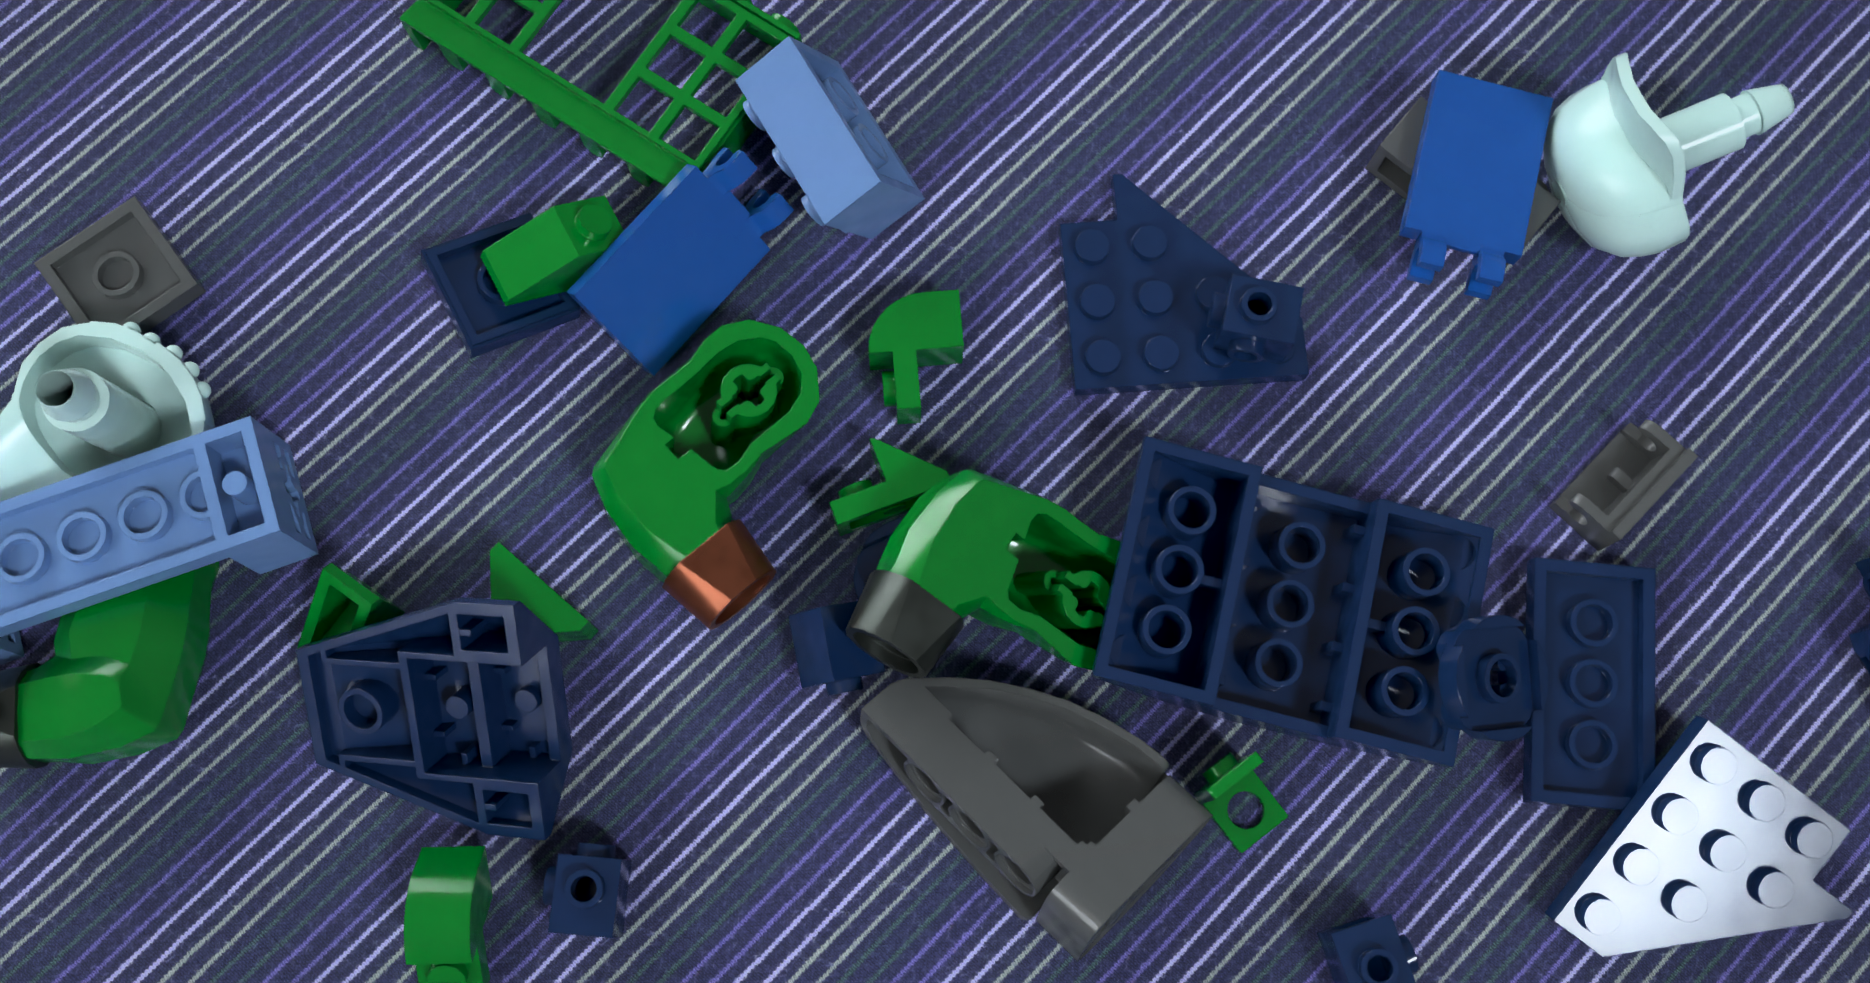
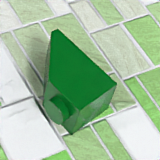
M603 195L549 208L484 249L480 257L505 306L566 292L624 230L606 196Z

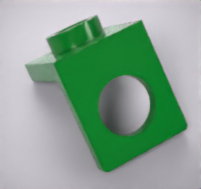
M1256 751L1238 760L1232 752L1222 757L1202 773V776L1208 783L1194 794L1198 801L1213 815L1212 819L1239 853L1246 851L1288 817L1281 805L1253 771L1264 762ZM1239 792L1253 794L1262 805V817L1259 823L1249 829L1236 826L1228 816V803Z

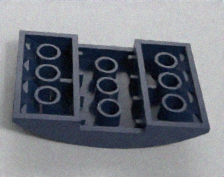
M1145 436L1142 441L1091 676L1148 697L1234 722L1367 753L1443 767H1454L1460 730L1451 729L1442 718L1441 707L1443 702L1439 690L1438 672L1440 660L1437 655V642L1445 631L1456 630L1463 621L1480 616L1495 529L1381 498L1370 503L1262 474L1263 467Z

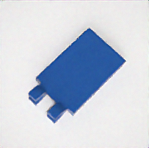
M1438 70L1430 88L1399 236L1416 240L1408 268L1407 280L1430 285L1435 271L1440 272L1444 267L1448 248L1473 255L1465 286V295L1488 300L1493 286L1499 287L1503 283L1506 263L1514 265L1522 257L1553 98Z
M723 147L703 172L697 166L686 164L567 290V293L645 372L653 376L770 251V248L760 237L779 226L794 211L780 193L775 192L770 196L765 190L759 189L747 203L746 207L732 194L730 190L745 182L757 169V166L744 151L737 150L733 154L729 148Z

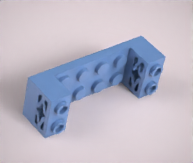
M248 416L1 501L0 665L25 657L20 630L215 562L231 558L258 574H263L318 555L290 445L253 417Z

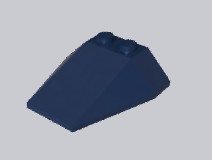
M461 597L305 644L296 650L317 764L488 835L546 840L551 835L573 748L558 635L523 603L514 600Z

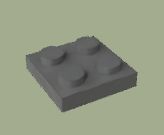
M135 196L34 262L76 324L97 321L116 323L123 326L126 322H135L140 326L141 335H143L206 292L145 205Z

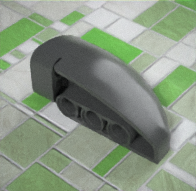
M951 677L907 678L889 684L861 709L860 723L864 733L894 774L947 839L1020 919L1030 920L1039 912L1036 921L1077 962L1136 904L1213 816L1171 775L1167 776L1165 774L1169 767L1167 760L1144 741L1110 720L1071 701L1033 689L981 679Z

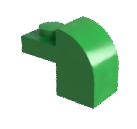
M959 289L920 292L902 297L889 305L881 313L872 328L868 345L870 371L893 369V371L882 372L884 406H896L898 425L921 423L918 367L962 364L964 341Z
M485 846L422 847L410 878L404 915L406 965H416L419 983H489L490 981L483 926L493 894Z

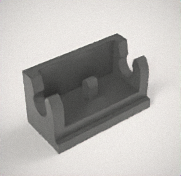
M1646 419L1638 428L1630 422L1616 434L1549 507L1591 546L1600 551L1620 541L1698 456L1690 448L1686 450L1655 422Z

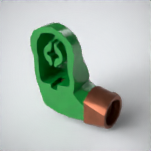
M750 319L722 325L704 339L693 356L654 388L636 407L623 428L595 464L592 478L607 517L634 557L664 583L663 589L710 630L719 627L746 607L770 583L776 574V570L740 519L734 520L732 518L729 505L736 501L750 485L762 463L808 423L819 403L817 367L805 346L780 327Z

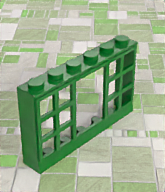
M417 0L399 18L415 46L424 51L431 41L438 44L446 60L461 71H464L468 64L485 74L492 89L500 96L509 100L514 93L518 94L532 104L539 119L549 127L556 129L559 123L562 122L577 131L584 146L597 157L602 158L609 151L625 161L631 176L646 187H649L654 180L666 187L686 164L697 166L703 172L723 147L729 148L733 154L740 150L756 128V125L750 120L742 104L747 100L744 94L727 117L693 97L716 66L735 78L740 77L748 70L724 55L742 30L747 31L773 48L788 36L802 42L798 28L789 19L778 13H772L770 16L755 7L751 0H682L606 102L602 103L523 54L524 50L563 0H544L543 3L538 0H512L533 13V16L510 45L479 26L498 0H479L466 17L455 11L463 0ZM698 2L730 21V24L713 47L680 28ZM671 38L704 58L681 89L649 70V67ZM640 80L673 100L650 132L616 112ZM684 108L718 128L695 160L662 140Z

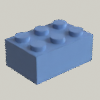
M788 36L735 80L747 99L742 104L746 114L759 129L767 131L776 146L772 150L775 161L789 177L796 178L806 194L801 198L802 204L811 218L820 226L826 225L839 229L846 234L852 233L873 239L925 199L838 61Z

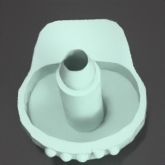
M1624 52L1614 56L1601 80L1589 84L1570 95L1555 109L1548 123L1543 148L1544 165L1552 194L1561 201L1558 208L1561 210L1565 220L1591 247L1619 257H1642L1657 254L1686 241L1690 235V224L1683 203L1686 171L1744 148L1747 137L1763 134L1794 112L1793 97L1784 84L1743 90L1740 95L1733 98L1721 93L1659 118L1650 109L1633 79L1628 53Z
M90 321L89 323L62 327L38 343L22 362L11 401L0 414V502L215 428L208 400L211 394V387L208 383L199 381L197 378L200 373L199 366L191 361L184 363L181 360L183 357L182 349L177 345L164 347L157 334L149 332L141 335V328L135 322H126L121 326L110 322Z

